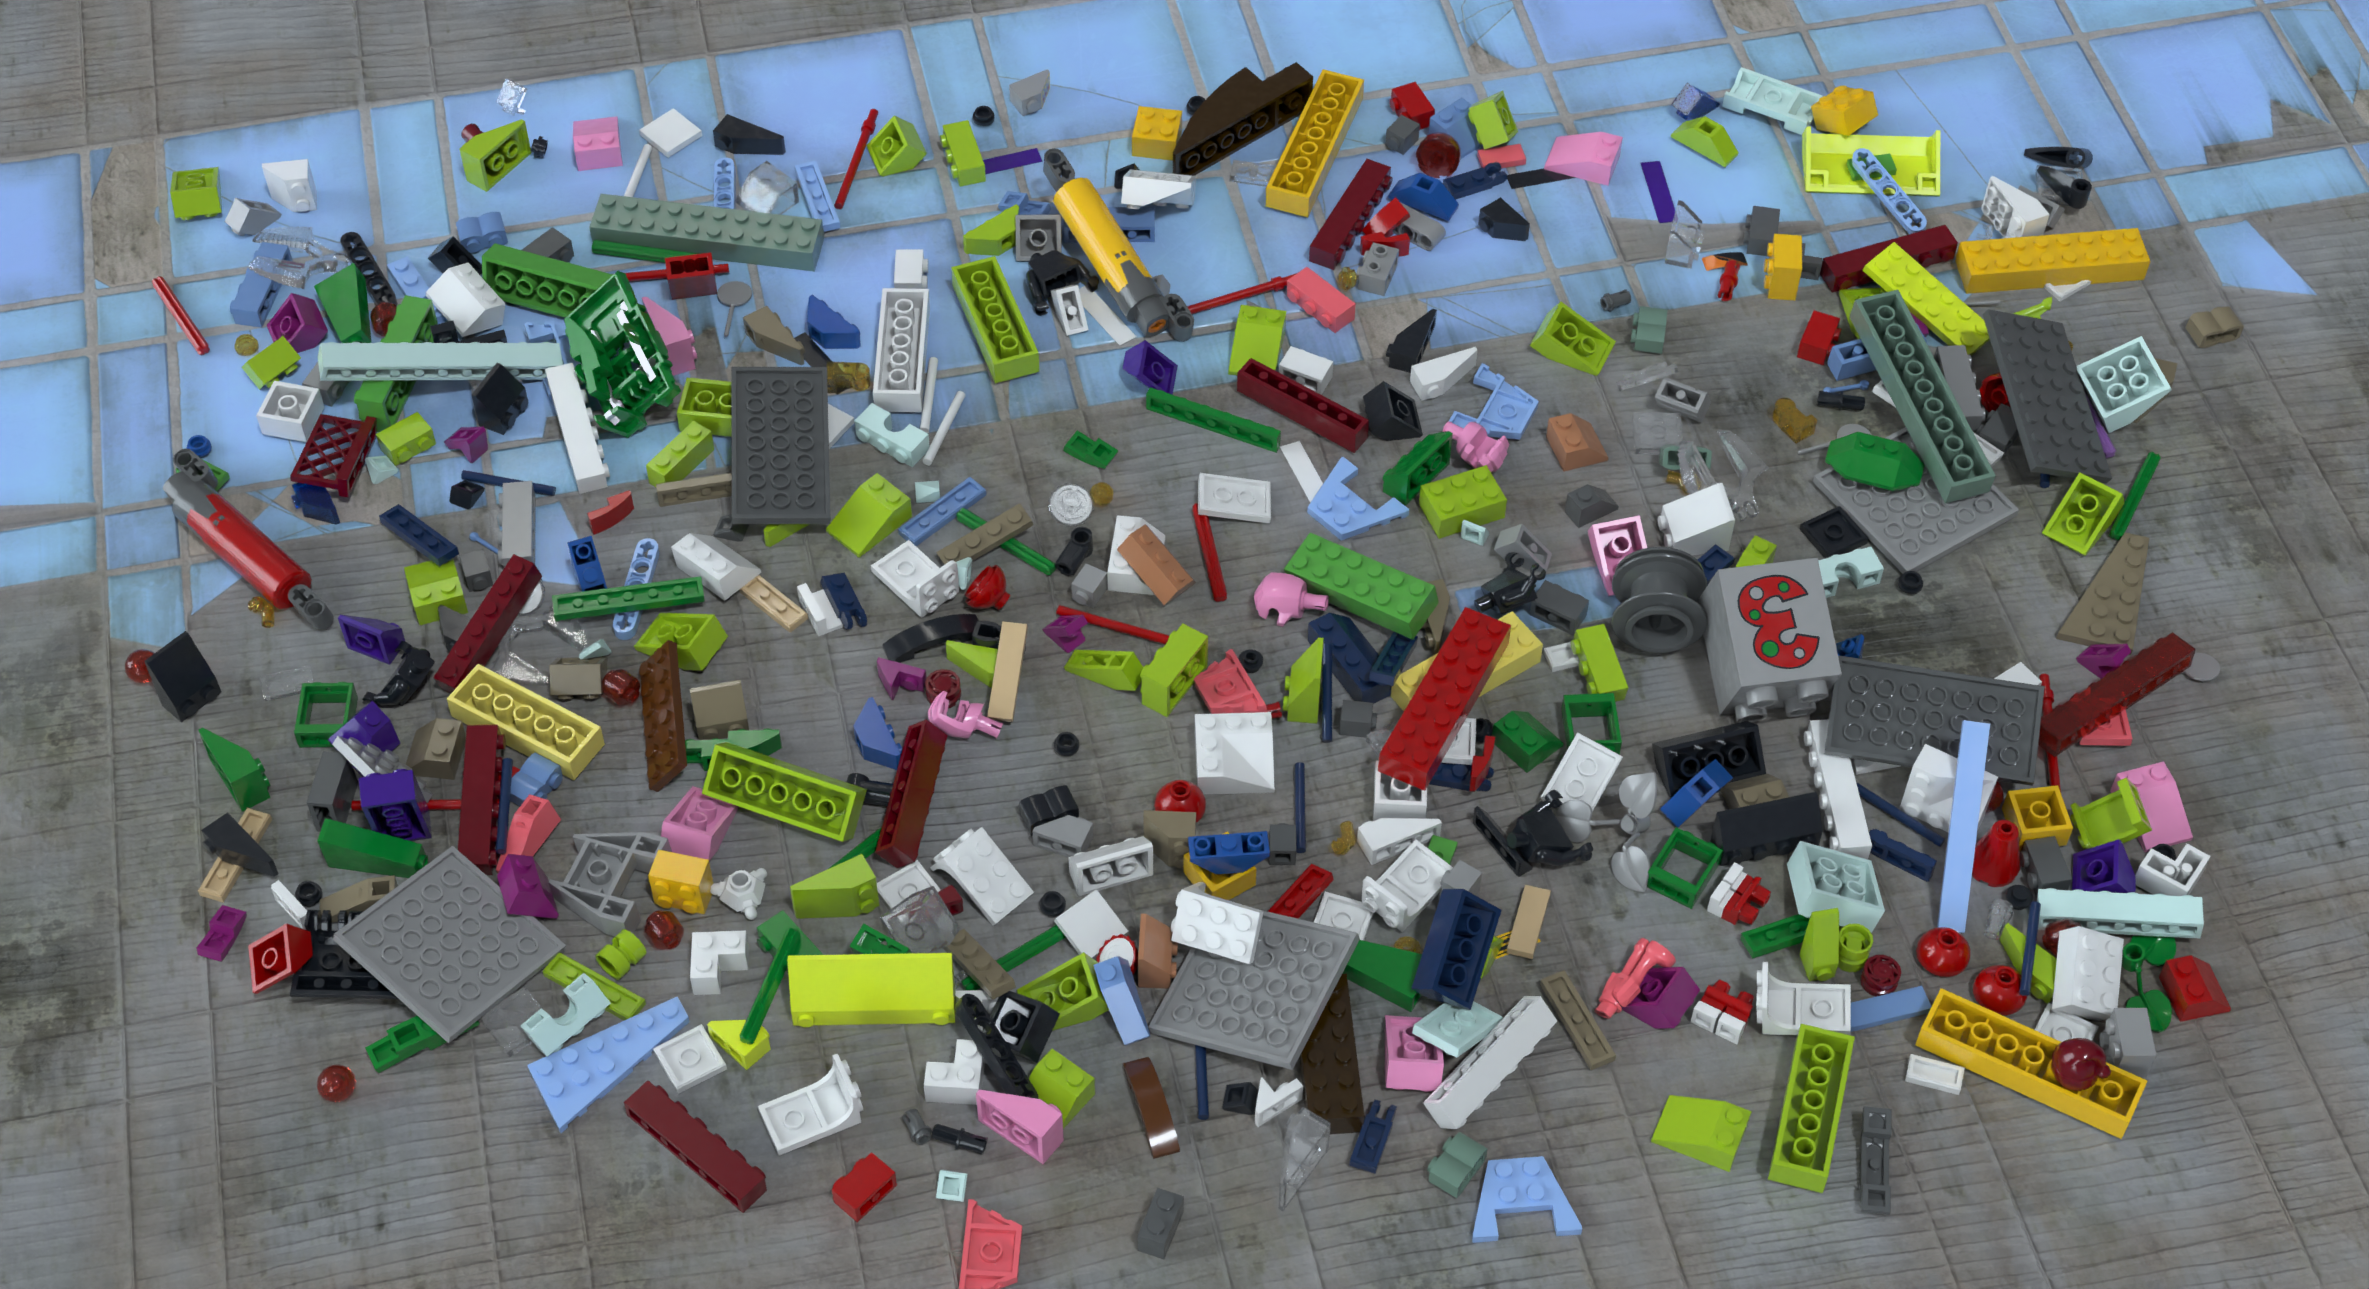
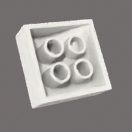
M1130 169L1123 176L1121 204H1127L1126 208L1140 209V206H1145L1152 202L1156 206H1166L1167 203H1174L1177 208H1189V205H1193L1195 201L1197 176Z
M1271 712L1195 714L1197 786L1202 790L1203 794L1275 792Z
M1925 744L1912 767L1899 809L1911 817H1916L1935 828H1940L1949 833L1958 758ZM1984 771L1977 831L1984 819L1998 776Z

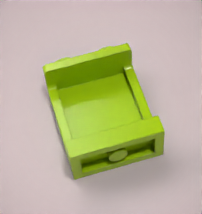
M2124 778L2117 781L2120 790L2083 807L2076 803L2070 805L2073 812L2070 817L2074 826L2079 829L2081 835L2078 836V840L2084 850L2118 839L2124 844L2152 831L2137 787L2129 779Z

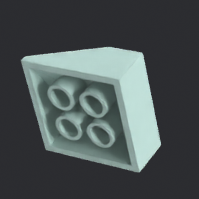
M2142 336L2077 366V372L2082 385L2108 433L2132 423L2171 391L2169 383Z
M1803 841L1798 843L1787 863L1798 914L1810 918L1812 912L1838 908L1840 926L1860 924L1872 933L1885 912L1872 861Z

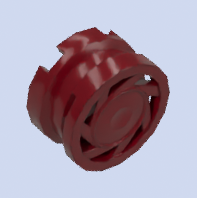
M940 669L930 673L925 682L926 696L930 705L937 695L945 691L947 692L945 698L949 700L948 708L955 706L956 702L961 698V683L958 675L951 670Z
M1874 955L1865 962L1860 978L1861 986L1867 993L1875 997L1895 992L1901 977L1900 965L1890 956Z

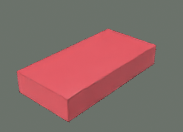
M1521 144L1477 151L1481 168L1494 162H1498L1501 168L1526 165V157Z

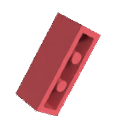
M1305 267L1287 280V297L1334 333L1355 319L1356 303L1310 268Z

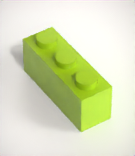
M965 120L942 125L943 135H940V142L942 148L947 149L945 150L947 162L952 163L951 173L953 179L957 178L960 187L985 182V164L969 121Z
M692 421L646 464L649 484L656 487V484L683 480L714 451L712 431Z
M1605 624L1577 629L1573 640H1571V649L1573 654H1577L1579 658V671L1586 678L1588 694L1614 693L1615 702L1624 700L1629 687Z

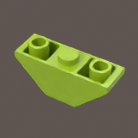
M1706 116L1683 122L1671 134L1673 139L1724 167H1727L1739 153L1725 128Z
M1015 204L1005 209L1002 213L963 235L964 252L966 254L999 256L1016 246L1015 215H1019V206Z

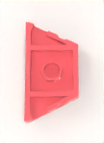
M1233 649L1225 652L1226 658L1219 664L1214 661L1208 666L1206 671L1201 672L1194 678L1195 687L1211 714L1267 712L1264 700Z
M968 1199L959 1289H1001L1017 1283L1023 1231L1022 1225L1012 1220L1004 1219L1001 1214L994 1210L988 1211L978 1206L977 1201L973 1199Z

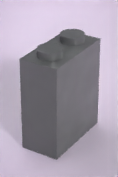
M323 751L306 802L317 832L321 831L325 819L346 823L358 786V780L352 764L339 751Z

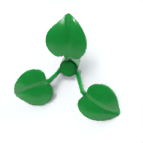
M2134 935L2131 942L2123 948L2122 967L2129 972L2136 973L2139 996L2131 997L2127 1002L2126 1008H2147L2151 1031L2162 1032L2168 1028L2171 1022V1004L2168 998L2159 990L2153 989L2144 994L2141 968L2145 959L2154 966H2162L2166 960L2174 959L2176 941L2174 937Z

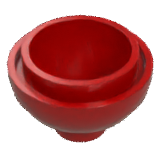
M998 565L993 567L987 566L967 589L965 603L972 608L986 609L993 606L1000 610L1010 598V594L1006 592L1007 585L1004 571Z
M1174 780L1160 788L1155 798L1154 807L1155 811L1196 812L1197 823L1205 813L1206 800L1202 790L1194 783L1186 780Z
M1937 927L1928 930L1922 935L1916 947V955L1920 964L1930 973L1942 977H1951L1962 973L1968 966L1970 946L1964 936L1958 931L1947 927Z
M1992 965L1986 967L1977 975L1973 984V994L1979 1005L2000 1015H2010L2018 1012L2027 1000V996L2019 993L2021 974L2009 966Z

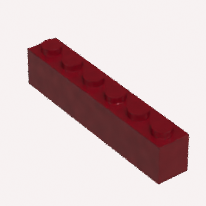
M1370 159L1365 160L1312 241L1309 262L1332 270L1336 268L1339 262H1343L1348 247L1351 248L1353 246L1357 233L1362 232L1366 219L1371 218L1375 205L1380 204L1383 198L1384 191L1386 189L1389 190L1393 177H1390V166Z
M1941 225L1825 257L1822 261L1820 275L1833 293L1874 281L1862 270L1867 263L1893 242L1922 267L1954 259L1958 242L1948 227Z
M1250 358L1237 372L1238 392L1343 448L1355 453L1368 439V419L1266 365Z
M515 554L512 555L434 675V680L443 691L451 694L477 664L486 665L542 578L534 563Z
M927 719L908 727L875 852L896 868L916 861L937 775L940 771L942 755L945 751L948 735Z
M467 725L458 851L485 875H493V866L498 864V853L495 850V842L497 840L496 820L499 813L498 795H500L501 786L499 775L502 772V760L504 759L501 757V750H505L506 738L505 734H501L498 725Z
M647 1080L624 1101L628 1117L742 1213L767 1191L766 1176L757 1166L751 1167L738 1150L732 1151L727 1147L725 1140L719 1134L715 1133L713 1135L709 1132L707 1126L700 1118L691 1117L685 1106L679 1101L673 1102L665 1089L660 1085L654 1086Z

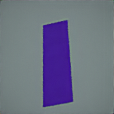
M1037 148L983 160L985 174L1043 162Z
M1660 161L1642 162V170L1658 222L1679 221Z

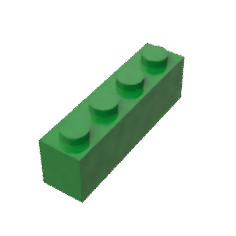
M783 910L757 927L759 936L757 943L765 953L769 952L773 959L788 928L799 930L801 936L793 955H823Z

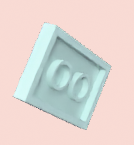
M1474 1001L1471 1010L1444 1003L1415 1023L1412 1034L1444 1050L1447 1054L1458 1058L1484 1039L1503 1017Z

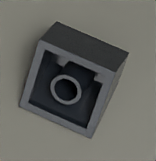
M500 363L494 365L472 394L479 426L502 435L514 425L516 418L528 406L525 387Z
M1384 381L1363 396L1364 410L1369 420L1368 427L1373 435L1379 436L1386 441L1420 438L1423 436L1413 398Z
M1008 991L999 996L990 1017L1013 1054L1038 1063L1060 1013L1043 1002ZM984 1029L982 1033L987 1035V1031Z

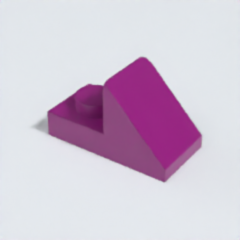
M461 427L444 441L448 449H460L470 463L475 462L488 450L487 434L484 427Z
M1084 615L1060 616L1042 630L1059 647L1069 653L1085 642L1081 628L1088 622Z
M2128 644L2090 645L2076 659L2078 663L2094 675L2108 682L2121 670L2120 665L2124 662V658L2131 653Z
M878 657V676L891 700H894L900 686L908 690L924 692L927 679L925 669Z

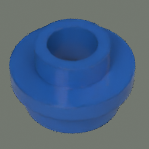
M195 435L188 440L187 449L192 450L199 457H203L211 451V443L205 436Z

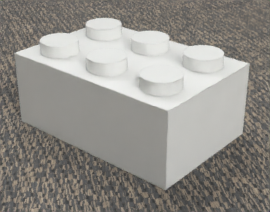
M2081 926L2059 931L2052 1009L2093 1021L2109 1019L2113 1009L2118 1008L2124 939Z

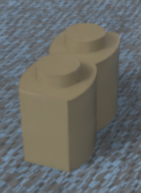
M2228 306L2216 307L2211 312H2196L2190 316L2186 325V330L2199 348H2208L2218 343L2234 341L2240 338L2244 325L2234 311Z

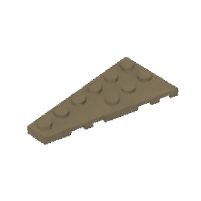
M2124 533L2058 632L2056 639L2085 646L2095 644H2128L2131 650L2129 655L2131 656L2146 565L2148 537Z

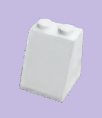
M1717 483L1663 505L1661 516H1658V527L1664 532L1665 547L1679 549L1690 555L1705 554L1715 544L1723 550L1729 551L1735 518L1723 483Z

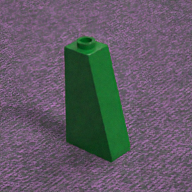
M352 263L318 283L314 288L342 343H371L366 279L355 263Z
M331 819L324 820L317 840L326 863L330 868L410 878L428 864V855L425 854L422 844Z
M1359 940L1342 973L1347 974V980L1409 1012H1412L1422 997V994L1411 989L1422 954Z

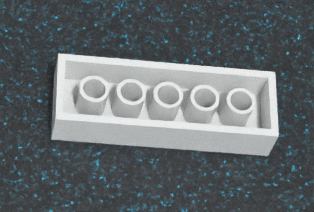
M882 288L873 400L875 405L888 412H922L930 318L929 289Z

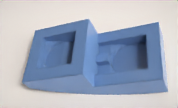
M1007 191L998 205V208L1004 211L1017 204L1019 206V215L1048 214L1051 210L1049 203L1029 200L1027 193Z

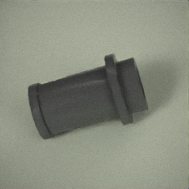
M1627 289L1613 294L1606 293L1600 299L1601 307L1603 310L1613 311L1615 307L1631 303V295Z
M910 1109L905 1113L909 1118L903 1114L902 1120L911 1132V1140L918 1145L929 1142L932 1138V1130L929 1126L925 1125L918 1110Z

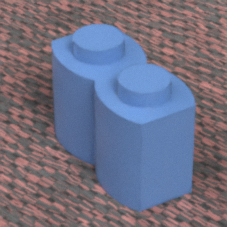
M489 212L479 217H467L456 222L460 243L470 253L483 250L486 247L490 248L495 243L500 245L508 243L500 212Z
M533 753L525 761L520 771L512 777L510 801L521 806L529 794L547 799V794L553 789L558 788L562 782L563 775L560 765L537 753Z

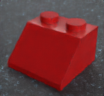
M286 923L248 945L253 993L258 994L294 974L313 956L310 931Z
M2192 955L2166 960L2159 979L2180 1022L2230 1012L2231 1007L2209 963Z

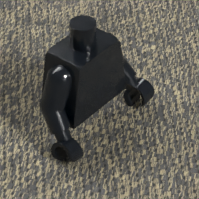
M1052 250L1043 255L1035 253L1030 258L1026 281L1031 297L1036 302L1034 303L1035 312L1039 316L1048 313L1045 310L1049 309V305L1046 301L1042 300V297L1046 299L1052 296L1050 290L1076 285L1082 282L1081 279L1087 283L1091 292L1098 289L1099 278L1095 275L1091 277L1089 270L1079 259L1066 256L1057 250Z
M1508 553L1505 557L1507 568H1504L1502 574L1481 586L1484 596L1474 600L1478 612L1483 613L1492 609L1499 614H1504L1537 599L1538 597L1534 590L1536 587L1535 583L1537 580L1545 578L1546 571L1543 569L1539 575H1534L1535 570L1540 566L1538 563H1535L1530 569L1531 575L1527 576L1516 570V567L1523 565L1524 559L1518 558L1512 563V558L1518 553Z
M401 641L395 652L403 650L404 654L401 656L403 660L379 694L366 692L362 700L373 701L376 705L378 703L380 705L398 703L403 706L420 686L435 663L430 658L429 651L412 647L409 643Z
M1551 790L1546 794L1544 802L1540 801L1517 818L1515 828L1507 837V844L1511 849L1519 848L1528 862L1545 863L1559 867L1575 862L1577 858L1589 861L1592 858L1593 851L1591 842L1585 843L1579 849L1572 850L1573 844L1553 811L1549 809L1551 807L1558 808L1563 804L1559 800L1563 797L1557 790Z

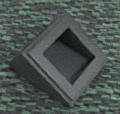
M732 514L721 516L713 535L717 538L741 542L744 539L749 524H732Z

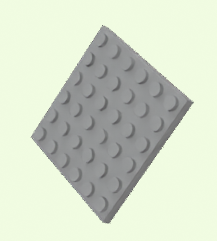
M1906 427L1886 437V439L1905 443L1924 463ZM1926 465L1919 486H1910L1895 491L1845 479L1832 466L1814 475L1813 483L1837 507L1840 506L1869 540L1902 574L1907 571L1916 572L2011 520L2019 512V509L1994 484H1992L1988 493L1945 503Z
M451 846L334 933L333 940L448 1043L546 967L558 953H563L566 945L533 916L507 914L500 887L454 846Z
M1264 911L1253 963L1247 964L1191 947L1148 1028L1152 1034L1293 1070L1360 940L1358 933Z

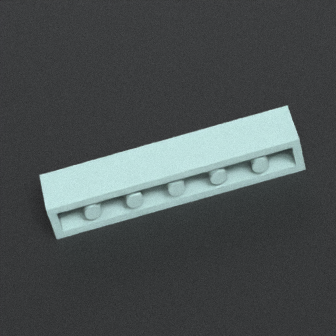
M2054 888L2038 889L2036 901L2041 904L2038 930L2061 931L2073 928L2068 922L2070 921L2075 927L2081 926L2105 934L2201 938L2204 925L2202 897H2193L2191 895H2149L2135 892H2090L2079 889L2072 891Z

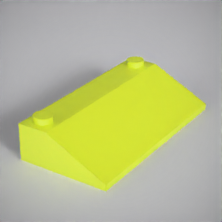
M1807 126L1802 133L1805 192L1875 194L1864 180L1853 181L1846 165L1847 160L1852 159L1853 153L1856 150L1865 148L1874 156L1891 154L1897 169L1896 175L1891 177L1906 195L1940 196L1941 130H1936L1930 137L1847 136L1842 134L1811 133V126ZM1882 177L1871 178V179H1873V180H1879V179H1881ZM1885 188L1883 190L1884 195H1894L1896 193L1892 188Z
M952 953L788 956L793 1026L923 1023L945 1025L955 1023L956 991Z

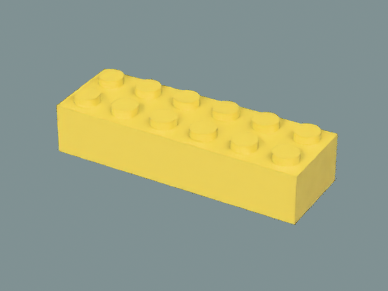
M1513 611L1498 619L1511 625L1509 644L1479 697L1541 661L1543 643ZM1437 654L1400 674L1394 686L1391 687V698L1403 711L1408 706Z
M480 664L473 668L447 698L453 718L461 720L467 725H498L501 734H505L507 746L528 757L533 753H537L560 765L564 776L572 780L578 777L605 745L600 726Z

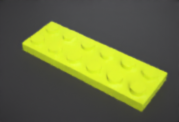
M1895 242L1863 268L1862 271L1886 292L1899 290L1910 313L1922 321L1948 346L1965 345L1967 355L1970 354L1972 356L1990 340L1985 321Z

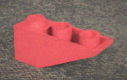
M529 794L515 812L507 835L506 853L500 855L496 867L497 873H499L508 854L534 856L561 821L549 800Z

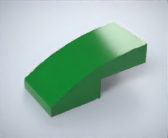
M1078 430L1063 449L1064 452L1076 459L1103 469L1109 465L1118 453L1117 449L1100 438L1095 442Z

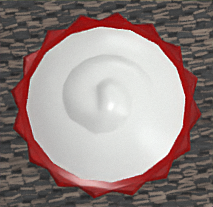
M1123 934L1113 935L1110 940H1105L1104 946L1099 949V955L1096 957L1097 962L1100 963L1116 956L1122 957L1129 961L1133 975L1138 967V950L1135 947L1134 941L1129 936H1124Z

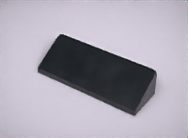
M1479 806L1475 807L1473 824L1513 872L1520 877L1532 870L1533 866L1525 860L1518 848L1511 849L1508 846V836L1492 817Z

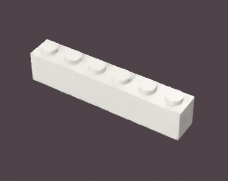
M573 362L545 369L579 494L608 487L606 478L610 477L607 463L602 464L601 459L605 458L601 444H596L595 440H599L596 426H591L590 422L594 421L591 407L586 408L585 403H589L585 389H580L583 381L576 375Z
M1829 719L1812 720L1809 723L1808 730L1804 732V743L1810 749L1809 764L1815 770L1814 785L1820 790L1819 805L1825 811L1824 825L1826 831H1830V849L1868 859L1872 843L1851 760L1846 757L1824 754Z
M1524 996L1423 1102L1440 1128L1458 1129L1462 1127L1467 1121L1466 1118L1483 1105V1100L1500 1087V1082L1508 1074L1516 1070L1517 1064L1525 1056L1533 1052L1534 1046L1540 1039L1546 1037L1551 1032V1028L1557 1020L1541 996Z

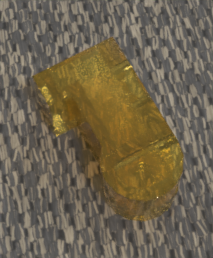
M827 362L828 393H836L837 388H853L863 391L870 387V370L866 364Z
M1780 398L1776 401L1772 415L1773 421L1794 443H1798L1814 434L1817 419L1810 414L1806 417L1796 408L1794 401L1789 398Z

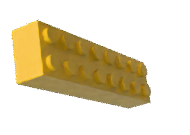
M1322 69L1266 187L1265 207L1309 217L1363 100L1364 79Z
M2138 228L1963 241L1959 244L1955 262L1966 294L2044 288L2046 283H2051L2053 286L2077 284L2082 280L2091 281L2090 284L2144 280L2150 259Z
M1940 988L1921 1027L1915 1044L1917 1047L1961 1067H1965L1972 1072L2122 1139L2147 1084V1080L2106 1062V1065L2111 1070L2108 1078H2098L2096 1083L2086 1090L2075 1091L2067 1089L2055 1079L2051 1069L2052 1054L2061 1043L2060 1041Z

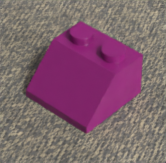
M294 293L289 295L267 324L273 342L284 336L297 353L315 348L328 332L315 300Z
M508 854L497 875L507 914L557 919L559 913L548 883V877L533 856Z
M1684 967L1651 968L1640 985L1641 992L1626 1007H1622V1010L1655 1029L1675 1028L1680 1023L1681 1017L1688 1007L1693 1004L1694 998L1700 989Z

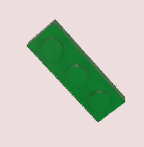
M1797 914L1742 932L1740 940L1753 959L1802 943L1810 918Z

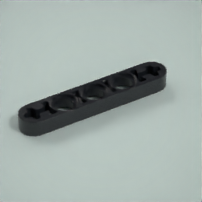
M356 232L343 234L340 242L351 264L355 263L362 274L369 269L375 270L372 274L363 275L366 279L367 292L377 309L383 313L392 312L398 305L395 293L361 236ZM353 242L356 247L352 248L350 243ZM359 255H365V256H366V257H365L364 259H362V260H356V259H354L355 257H357V256H359ZM376 284L383 285L380 289L372 288ZM385 296L388 302L382 300V297Z
M973 994L963 995L955 1004L956 1014L1005 1093L1039 1099L1037 1091L981 1001ZM978 1025L987 1031V1035L979 1030ZM992 1048L998 1050L1001 1054V1057L995 1055L992 1051ZM1006 1070L1010 1071L1014 1075L1015 1080L1011 1079L1006 1074Z

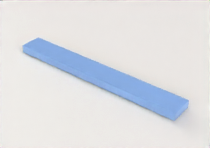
M1966 720L1962 721L1937 923V927L1951 928L1959 933H1965L1990 730V724Z

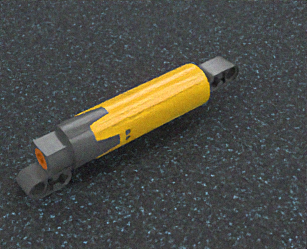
M1055 148L1047 150L1044 154L1043 172L1056 191L1053 199L1054 205L1126 319L1137 323L1145 337L1156 336L1168 328L1176 340H1189L1193 332L1194 317L1182 298L1177 294L1163 295L1092 182L1087 178L1075 179V171L1061 150Z

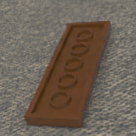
M670 640L665 642L651 657L644 661L639 669L644 736L646 741L645 755L648 767L647 777L649 789L659 792L687 766L677 643Z

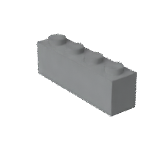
M1965 345L1937 346L1934 359L1972 431H1977L1981 422L1985 421V409L1980 405V390H1976V374L1971 370V355H1967Z
M532 481L503 483V493H499V506L502 508V512H498L499 525L502 526V531H498L499 545H502V550H498L499 564H503L505 568L513 554L535 564L536 496Z

